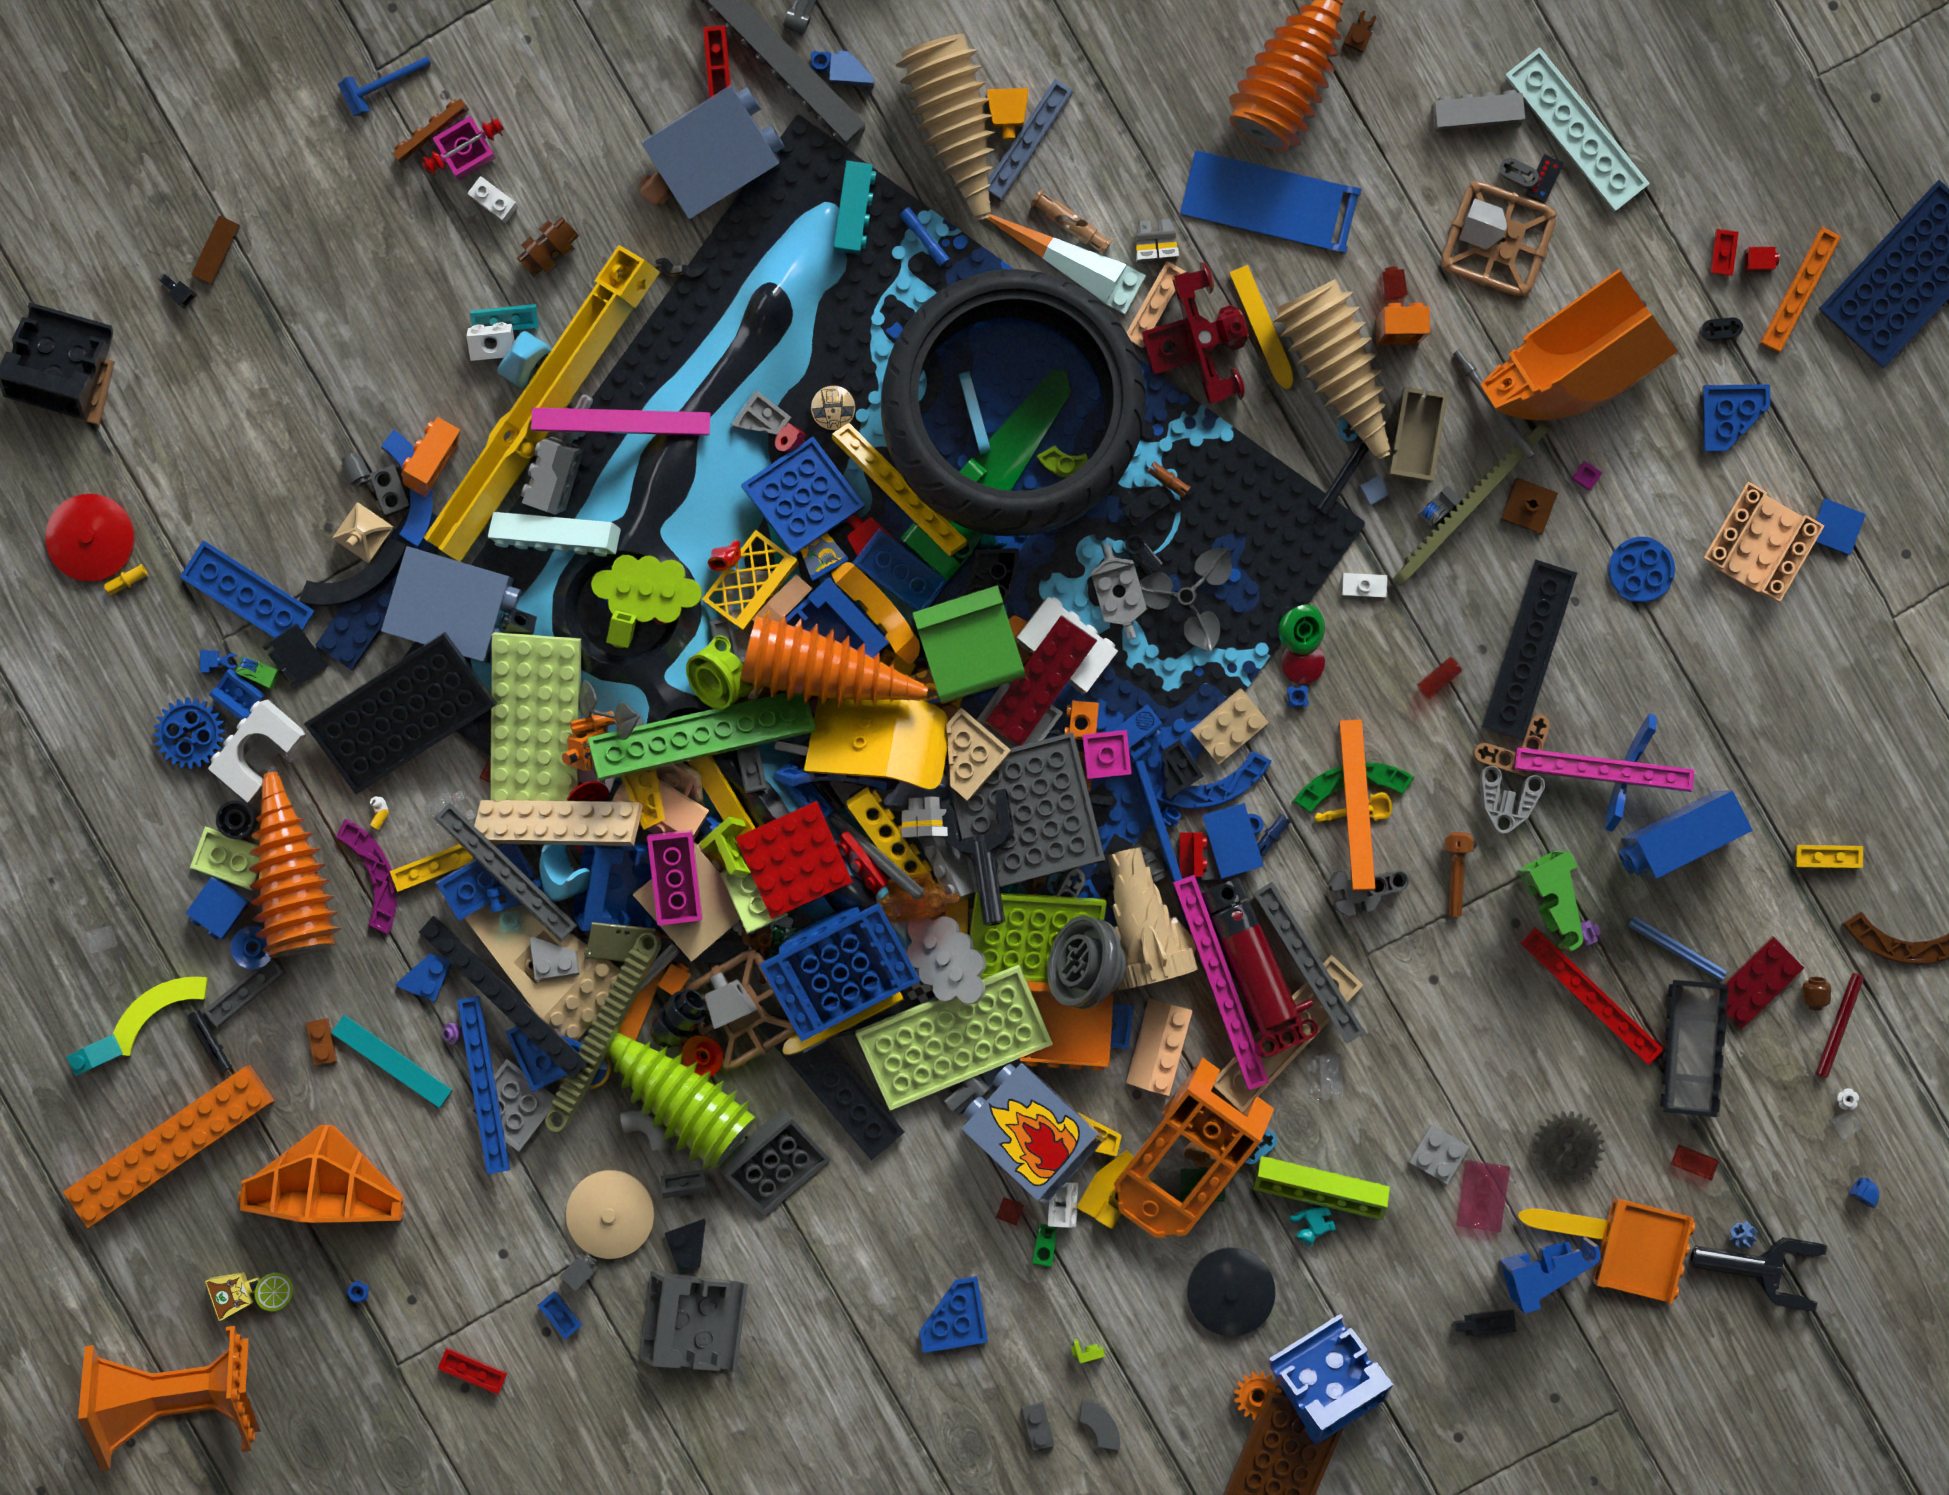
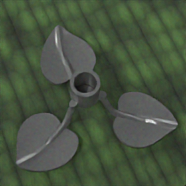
M1214 548L1201 554L1196 560L1194 569L1198 575L1203 577L1191 588L1184 587L1178 593L1171 592L1173 588L1172 580L1161 572L1147 575L1139 581L1145 604L1150 608L1164 609L1168 607L1171 602L1170 596L1178 597L1179 602L1183 605H1189L1196 617H1190L1185 622L1184 635L1191 644L1208 652L1218 642L1220 622L1217 616L1210 611L1199 614L1193 604L1197 598L1195 590L1205 580L1211 585H1220L1229 579L1232 564L1230 551L1227 548Z
M583 680L579 693V709L585 718H590L593 713L615 719L617 722V735L621 740L628 739L636 726L644 725L643 719L640 717L641 715L632 710L625 702H620L617 705L615 714L596 710L597 696L595 690L587 680ZM591 756L592 769H593V771H594L595 776L597 777L596 771H595V767H594V763H593L592 756Z

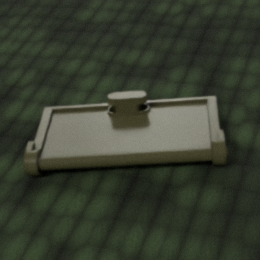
M591 922L584 958L625 962V959L629 957V951L633 949L639 936L647 932L655 934V929ZM647 938L645 940L644 947L647 950L652 949L653 939Z

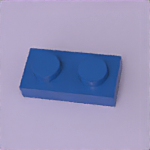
M556 1290L537 1305L564 1339L568 1338L583 1325Z

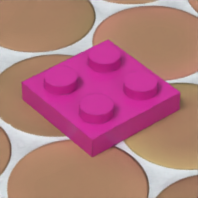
M1127 730L1082 735L1087 779L1132 774Z

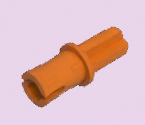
M592 714L590 718L571 721L570 727L573 733L591 729L597 731V728L614 725L615 719Z

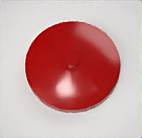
M81 494L67 499L53 512L47 524L45 540L48 554L61 572L80 581L97 582L114 576L127 564L134 550L135 531L129 515L117 502L98 494Z

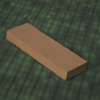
M105 359L91 401L93 405L86 420L79 418L77 420L100 425L115 361Z

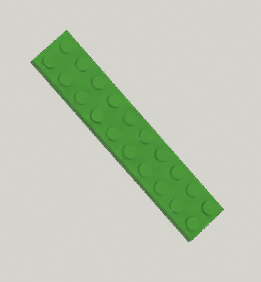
M782 693L775 695L773 698L769 696L730 705L723 710L716 708L636 726L626 740L619 739L617 731L588 737V745L597 779L602 781L816 732V727L809 702L804 704L803 694L795 693L788 702L787 694Z

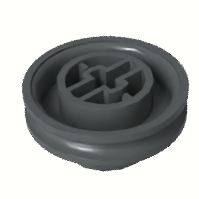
M1079 916L1070 920L1060 930L1052 945L1047 968L1051 993L1059 1003L1083 1010L1091 1009L1099 1005L1119 987L1126 970V957L1114 927L1100 919Z

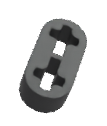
M1507 158L1500 165V172L1505 179L1525 189H1534L1540 182L1537 170L1516 159ZM1513 164L1514 169L1518 173L1510 171L1508 174L1505 167H1510ZM1522 174L1526 176L1533 174L1535 180L1526 183V179Z

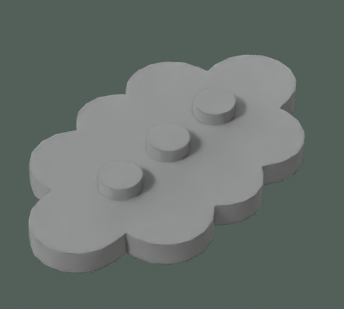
M923 914L914 916L909 921L907 928L908 934L913 941L908 947L907 956L913 967L919 968L921 981L924 984L933 986V992L939 1000L949 1002L958 998L967 1004L979 1002L985 993V984L980 976L985 970L986 960L980 951L973 950L974 945L971 936L960 932L959 925L953 918L943 916L934 920L930 916Z

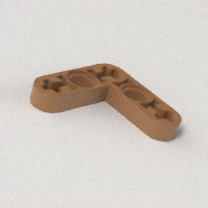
M1536 715L1531 718L1521 748L1527 749V742L1530 739H1534L1538 742L1537 750L1543 749L1550 726L1547 717ZM1539 719H1542V724L1545 725L1544 728H1540L1538 731V735H1542L1541 739L1537 736L1529 735L1530 731L1535 733L1536 726L1533 724L1534 721H1539ZM1480 743L1474 748V758L1481 763L1521 776L1533 774V772L1524 773L1514 770L1516 752L1488 743ZM1484 746L1487 747L1486 751L1494 754V749L1498 750L1494 757V763L1491 762L1492 757L1485 756L1482 759L1478 750L1483 749ZM1503 753L1508 754L1511 758L1507 766L1499 763V756Z

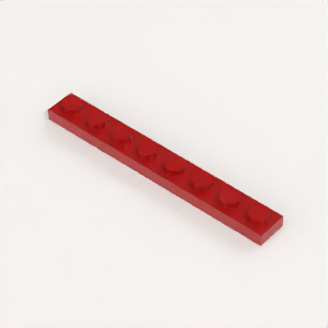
M1536 927L1520 942L1534 958L1647 1065L1664 1050Z

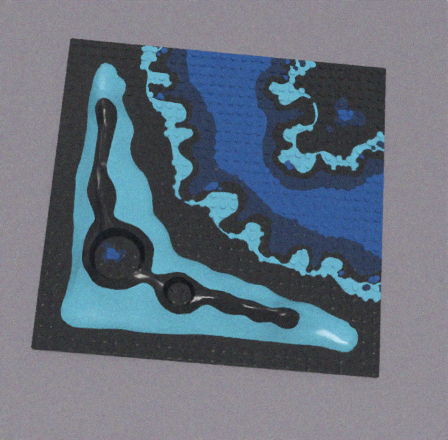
M801 115L795 116L780 137L785 148L776 153L780 159L779 164L745 185L687 265L693 270L705 266L709 270L705 271L704 275L695 279H690L683 275L679 276L592 396L593 402L589 409L710 412V436L586 433L583 437L574 439L572 444L585 449L566 510L555 515L523 504L524 497L520 496L508 513L612 522L621 529L616 554L598 556L594 552H587L586 555L575 553L573 550L561 553L551 548H548L547 551H540L529 546L528 549H520L515 547V545L500 547L495 545L493 540L489 539L471 564L472 566L514 579L512 587L521 590L516 609L537 616L533 635L581 639L580 688L583 680H587L592 685L597 696L596 710L601 712L612 710L613 714H615L617 705L620 702H625L632 710L641 715L640 717L643 719L644 725L714 709L705 704L695 694L686 675L688 659L705 648L713 640L709 621L720 619V613L702 601V598L722 573V571L718 572L710 569L707 563L708 559L711 556L712 549L727 547L734 540L740 542L739 548L741 549L755 530L771 541L768 522L741 488V484L787 453L776 448L775 439L777 435L730 425L755 390L759 391L791 417L787 424L790 423L806 434L805 441L811 437L815 438L864 503V509L856 513L863 522L870 517L873 518L898 543L921 559L900 539L915 521L832 440V434L837 430L823 428L815 421L811 411L812 400L818 391L828 386H839L847 390L855 402V413L850 424L898 471L890 456L883 432L881 391L888 358L899 334L916 311L938 291L959 280L979 273L1000 269H1014L875 168H872V171L876 172L875 185L870 184L869 193H873L872 205L867 206L866 214L870 215L868 228L864 227L863 236H867L865 249H861L860 255L834 251L846 160L860 163L866 162ZM910 207L929 235L950 258L943 266H938L923 243L899 216L906 208ZM991 319L973 324L955 333L928 360L919 379L918 397L920 414L926 432L937 451L954 469L960 471L979 452L958 374L970 372L989 441L1052 369L1066 370L1071 394L1011 491L1035 490L1053 485L1065 479L1048 471L1038 461L1037 455L1055 445L1061 452L1069 456L1086 454L1088 459L1097 451L1102 439L1105 422V404L1099 379L1081 350L1054 329L1025 319ZM1139 359L1146 387L1145 419L1134 457L1114 489L1091 511L1059 529L1030 536H995L997 543L1007 542V545L1001 549L1019 548L1016 580L1011 595L1004 607L1008 620L1015 615L1028 622L1048 596L1051 599L1054 597L1063 604L1062 607L1065 610L1076 613L1081 618L1079 621L1086 626L1088 624L1098 631L1097 635L1102 639L1107 638L1115 644L1114 648L1118 650L1085 694L1082 695L1068 683L1065 685L1052 703L1053 706L1063 713L1051 730H1059L1064 735L1065 727H1069L1070 718H1066L1067 705H1071L1072 700L1099 703L1096 733L1112 732L1148 704L1163 723V726L1160 727L1162 732L1153 739L1150 736L1146 738L1153 748L1138 760L1144 761L1154 794H1156L1163 780L1160 752L1180 739L1193 760L1197 759L1204 748L1190 730L1237 690L1242 689L1244 692L1281 642L1278 630L1283 616L1295 607L1308 605L1362 530L1365 522L1336 500L1326 515L1320 513L1316 508L1326 494L1324 491L1160 373L1153 374L1151 367ZM1154 461L1168 472H1173L1175 477L1190 486L1188 492L1181 488L1186 493L1183 498L1168 487L1162 486L1161 482L1147 473L1149 468L1156 471L1151 466ZM1159 484L1171 503L1133 527L1122 508ZM844 521L828 532V534L848 557L849 562L852 563L857 555L847 535L853 530ZM1135 534L1141 536L1146 545L1163 563L1153 573L1161 572L1166 574L1173 583L1171 592L1177 593L1184 587L1191 588L1203 577L1198 575L1194 569L1196 560L1201 554L1214 548L1229 549L1232 564L1229 579L1220 585H1211L1205 580L1195 590L1197 598L1193 603L1200 615L1203 612L1210 611L1217 616L1220 622V636L1215 647L1208 652L1191 644L1184 635L1185 622L1190 617L1196 616L1189 605L1181 604L1178 597L1170 596V605L1164 609H1153L1146 605L1147 610L1133 621L1134 624L1132 625L1137 636L1135 638L1127 640L1125 627L1122 624L1104 622L1090 574L1104 561L1105 557L1101 545L1105 544L1107 550L1106 543H1110L1115 558L1133 560L1138 579L1141 581L1147 574L1123 549V541L1126 537ZM757 537L751 544L752 552L765 551L764 542ZM1130 539L1128 547L1132 551H1136L1139 548V542L1136 539ZM968 545L957 551L958 554L966 555L969 552ZM977 548L973 550L972 555L948 580V583L929 607L954 600L958 597L971 576L975 550ZM800 551L797 553L801 579L812 588L805 597L806 600L827 578L833 577L830 572L813 582ZM774 553L768 554L770 565H776ZM766 554L753 556L754 567L767 566ZM622 555H630L637 560L644 556H653L661 563L665 560L678 561L685 569V578L695 580L702 588L701 601L694 607H682L679 618L667 625L657 624L653 620L641 622L636 619L633 638L628 648H617L607 643L613 614L609 609L608 599L598 597L592 590L591 582L596 573L602 570H612L614 561ZM750 556L740 558L738 561L739 570L752 568ZM865 574L893 603L911 627V618H914L912 613L916 611ZM733 582V586L738 585V582ZM741 582V585L751 584V583ZM1122 585L1115 586L1113 589L1114 596L1117 598L1123 597L1125 595V588ZM754 587L741 588L743 600L752 599L755 596ZM739 589L733 590V602L740 601ZM721 591L714 592L709 600L715 604L721 603ZM858 600L856 603H857V604L861 607V609L866 613L867 611H865V610L863 609V607H862V606L860 605V603H859L860 600ZM741 604L733 605V610L741 609ZM733 624L734 630L738 629V627ZM414 642L403 658L425 644ZM890 644L886 649L895 653ZM492 655L489 663L463 656L491 694ZM916 666L910 676L918 673ZM1000 686L963 697L960 708L977 720ZM811 696V698L808 701L813 700L818 696ZM490 709L456 731L489 756H491ZM580 712V719L585 718ZM1082 717L1075 720V727L1079 730H1084L1087 727L1086 719ZM614 720V725L608 726V733L617 731L616 720ZM1048 733L1045 739L1056 737L1057 735ZM810 738L804 741L802 744L809 745ZM1077 739L1078 752H1082L1084 750L1083 741ZM1140 739L1131 746V749L1135 751L1144 743ZM774 741L758 745L767 790L745 794L736 750L712 755L755 828L801 808L781 782L775 780L774 774L791 759L794 762L802 755L775 750L773 746ZM948 749L945 762L949 759ZM1131 755L1132 774L1092 778L1091 791H1088L1091 793L1104 784L1105 788L1110 790L1117 799L1114 808L1109 812V817L1104 826L1098 828L1103 853L1114 833L1135 845L1152 821L1133 766L1135 760ZM687 761L683 762L684 764L690 767ZM621 777L615 778L607 801L613 800L623 782ZM825 781L828 784V786L832 789L834 794L838 797L833 787L829 783L830 781ZM858 784L864 787L850 795V798L862 791V789H865L866 785ZM702 786L705 808L709 810L708 815L710 817L718 811ZM950 792L945 800L950 799L952 807L955 809L952 794ZM1157 800L1159 809H1161L1164 802ZM845 807L837 812L871 843L873 842L856 818L852 819ZM867 811V815L870 817L878 814V811ZM892 812L895 816V819H893L895 824L902 826V812ZM830 813L825 820L836 842L842 833L830 824L829 818L833 815V813ZM957 819L958 830H959V837H960V841H962V840H961V839H962V836H961V832H960V828H959V823H958V819ZM883 826L880 828L879 832L881 834H887L890 832L891 828L888 826ZM701 830L694 840L696 844H699L705 835ZM906 838L909 843H915L920 851L918 856L921 860L926 859L930 864L919 839ZM897 843L893 845L892 850L900 851L903 845ZM842 856L853 883L798 907L791 916L793 923L788 931L771 947H767L766 953L769 958L780 954L779 947L797 931L836 911L858 907L860 912L877 903H880L882 907L885 898L892 895L897 898L898 903L895 912L892 915L886 916L907 954L908 947L913 942L907 929L909 921L916 915H925L934 906L931 905L923 911L916 900L879 867L878 869L887 878L889 883L880 893L874 895L866 887L861 877L852 870L851 865L844 856ZM908 861L905 863L904 867L911 869L916 865V863L914 861ZM1097 863L1080 867L1079 869L1085 875V880L1090 879L1099 894L1108 880L1093 872ZM932 870L931 874L934 876V878H936L934 871ZM1076 873L1075 876L1071 875L1070 879L1073 883L1074 880H1079V877ZM1058 875L1057 880L1051 882L1050 885L1053 886V891H1056L1062 876ZM1049 876L1019 883L1018 894L1031 895L1037 893V895L1053 896L1048 891L1046 885ZM921 878L917 884L924 886L928 883V879ZM1063 892L1060 895L1062 897H1071L1068 892ZM975 895L968 898V908L972 907ZM943 897L941 905L937 907H945V897ZM733 927L730 928V930L738 935V932L734 931ZM904 989L900 991L904 999L903 1001L871 1017L877 1018L884 1015L898 1014L916 1006H914ZM934 996V997L930 998L929 1000H927V1001H925V1002H928V1001H930V1000H933V999H935V998H937V997ZM962 1082L952 1085L949 1088L953 1091H956L961 1086Z

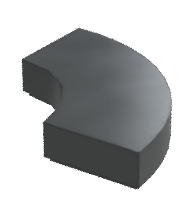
M1082 1399L1079 1422L1089 1425L1094 1430L1097 1436L1098 1447L1120 1450L1119 1431L1111 1415L1099 1404Z

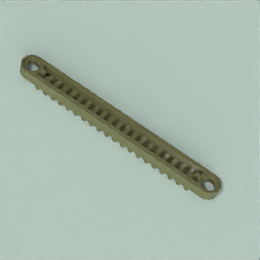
M1543 420L1529 435L1524 434L1522 436L1530 447L1533 448L1551 427ZM1516 442L1514 443L1515 447H1511L1508 453L1502 456L1503 460L1496 462L1497 467L1493 466L1490 468L1491 473H1486L1484 475L1485 479L1479 480L1478 485L1472 487L1473 492L1466 494L1467 499H1461V505L1457 504L1454 506L1455 511H1450L1448 517L1442 519L1443 524L1439 523L1435 526L1436 530L1430 532L1431 537H1425L1423 539L1425 543L1421 542L1417 545L1418 549L1412 551L1413 556L1409 555L1405 558L1407 563L1392 578L1399 586L1407 581L1525 456Z
M649 932L641 934L633 949L629 951V957L625 959V965L621 967L617 980L613 982V988L608 992L609 996L605 998V1003L600 1008L601 1011L596 1015L597 1019L592 1023L593 1027L589 1029V1034L585 1037L584 1044L580 1046L581 1050L578 1053L589 1064L575 1079L568 1075L565 1076L564 1083L560 1085V1091L556 1093V1098L552 1101V1106L545 1119L546 1126L550 1131L563 1132L569 1127L660 951L661 940L656 934ZM647 938H652L654 941V946L650 950L644 947V942ZM556 1115H560L563 1120L559 1127H555L553 1124V1118Z

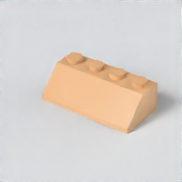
M658 779L666 820L647 830L653 834L693 830L695 840L709 810ZM623 782L612 802H631Z
M1151 998L1148 999L1126 1083L1152 1092L1170 1095L1192 1015L1191 1009Z

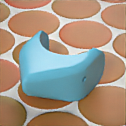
M523 331L498 366V374L524 391L528 385L532 369L544 355L550 353L552 348L532 334Z
M544 844L539 864L544 894L554 903L586 891L589 886L591 872L587 868L574 871V868L570 866L571 863L567 860L566 845Z

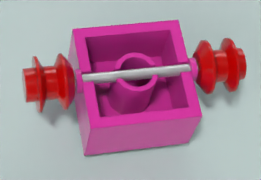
M469 116L435 136L433 140L442 154L439 156L438 153L432 151L431 158L423 157L425 161L422 164L427 173H433L436 176L435 170L440 168L444 171V162H447L456 178L460 180L496 159L485 139L487 136L488 139L495 141L494 135L500 134L503 136L501 131L505 129L499 119L494 120L491 116L490 123L482 122L483 131H480L473 118Z

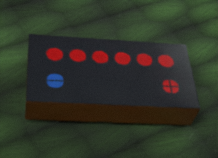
M1544 154L1536 169L1540 182L1534 189H1527L1525 195L1545 204L1564 163Z

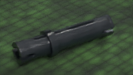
M200 1009L189 1014L187 1017L207 1049V1056H211L219 1073L231 1068L232 1065L223 1052L224 1047L222 1044L219 1045Z

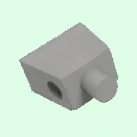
M722 972L710 977L715 990L705 994L714 1029L757 1010L756 1005L739 980L727 984Z

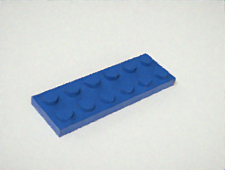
M204 540L180 575V578L274 638L296 623L303 631L316 612Z

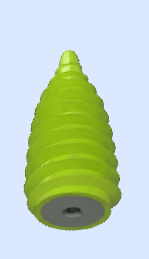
M617 1032L606 1053V1057H609L614 1063V1072H620L624 1077L621 1087L623 1089L632 1087L631 1103L643 1101L644 1105L641 1115L646 1116L653 1112L655 1115L652 1124L653 1128L665 1125L667 1128L664 1139L668 1140L676 1136L679 1139L676 1146L677 1151L688 1147L691 1150L688 1158L689 1162L701 1158L704 1161L702 1170H707L710 1167L714 1170L718 1168L738 1147L756 1121V1117L747 1111L750 1100L741 1105L735 1101L737 1090L729 1095L722 1092L724 1080L713 1085L708 1082L711 1071L702 1076L695 1073L697 1062L688 1067L680 1064L682 1054L674 1059L666 1056L667 1046L657 1051L650 1048L651 1041L644 1045L633 1040L634 1037L629 1038Z

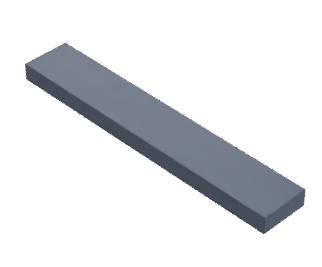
M1057 79L1053 81L988 179V184H991L989 186V194L1000 201L1003 199L1072 95V89Z

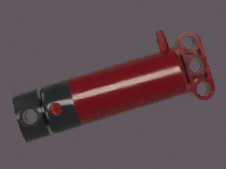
M1235 878L1201 893L1208 914L1217 912L1210 917V920L1262 1036L1255 1044L1257 1055L1263 1058L1270 1057L1315 1037L1318 1033L1317 1023L1312 1019L1302 1020L1299 1014L1314 1006V1002L1308 1000L1297 1005L1295 1004L1250 901L1240 902L1248 898L1240 878ZM1303 1024H1307L1310 1027L1309 1035H1305L1302 1032ZM1284 1032L1288 1033L1291 1037L1289 1044L1284 1043L1282 1040ZM1264 1041L1271 1045L1269 1053L1265 1052L1262 1048Z

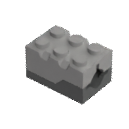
M549 437L538 442L534 454L537 455V460L535 464L531 463L528 476H531L529 485L525 484L521 496L524 498L522 503L555 515L565 511L585 448L555 437Z

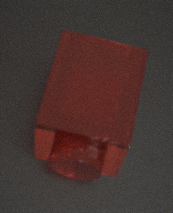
M1398 266L1385 268V272L1380 274L1383 300L1406 298L1408 293L1404 269L1398 270Z

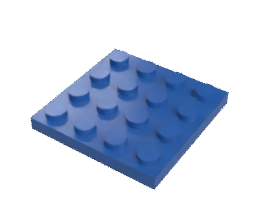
M811 437L796 450L787 453L741 484V488L792 556L865 507L864 503L814 437Z

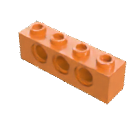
M1072 700L1071 705H1067L1066 718H1070L1069 727H1065L1064 734L1073 732L1075 740L1080 739L1083 741L1082 735L1096 733L1099 703ZM1079 717L1087 721V727L1084 730H1079L1075 727V720ZM1083 750L1082 752H1079V756L1081 763L1083 765V772L1088 791H1091L1092 779H1087L1085 755Z

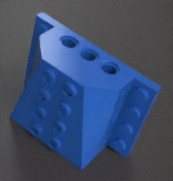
M880 903L860 912L858 907L836 911L797 931L779 947L780 954L760 963L763 973L801 1042L920 981Z

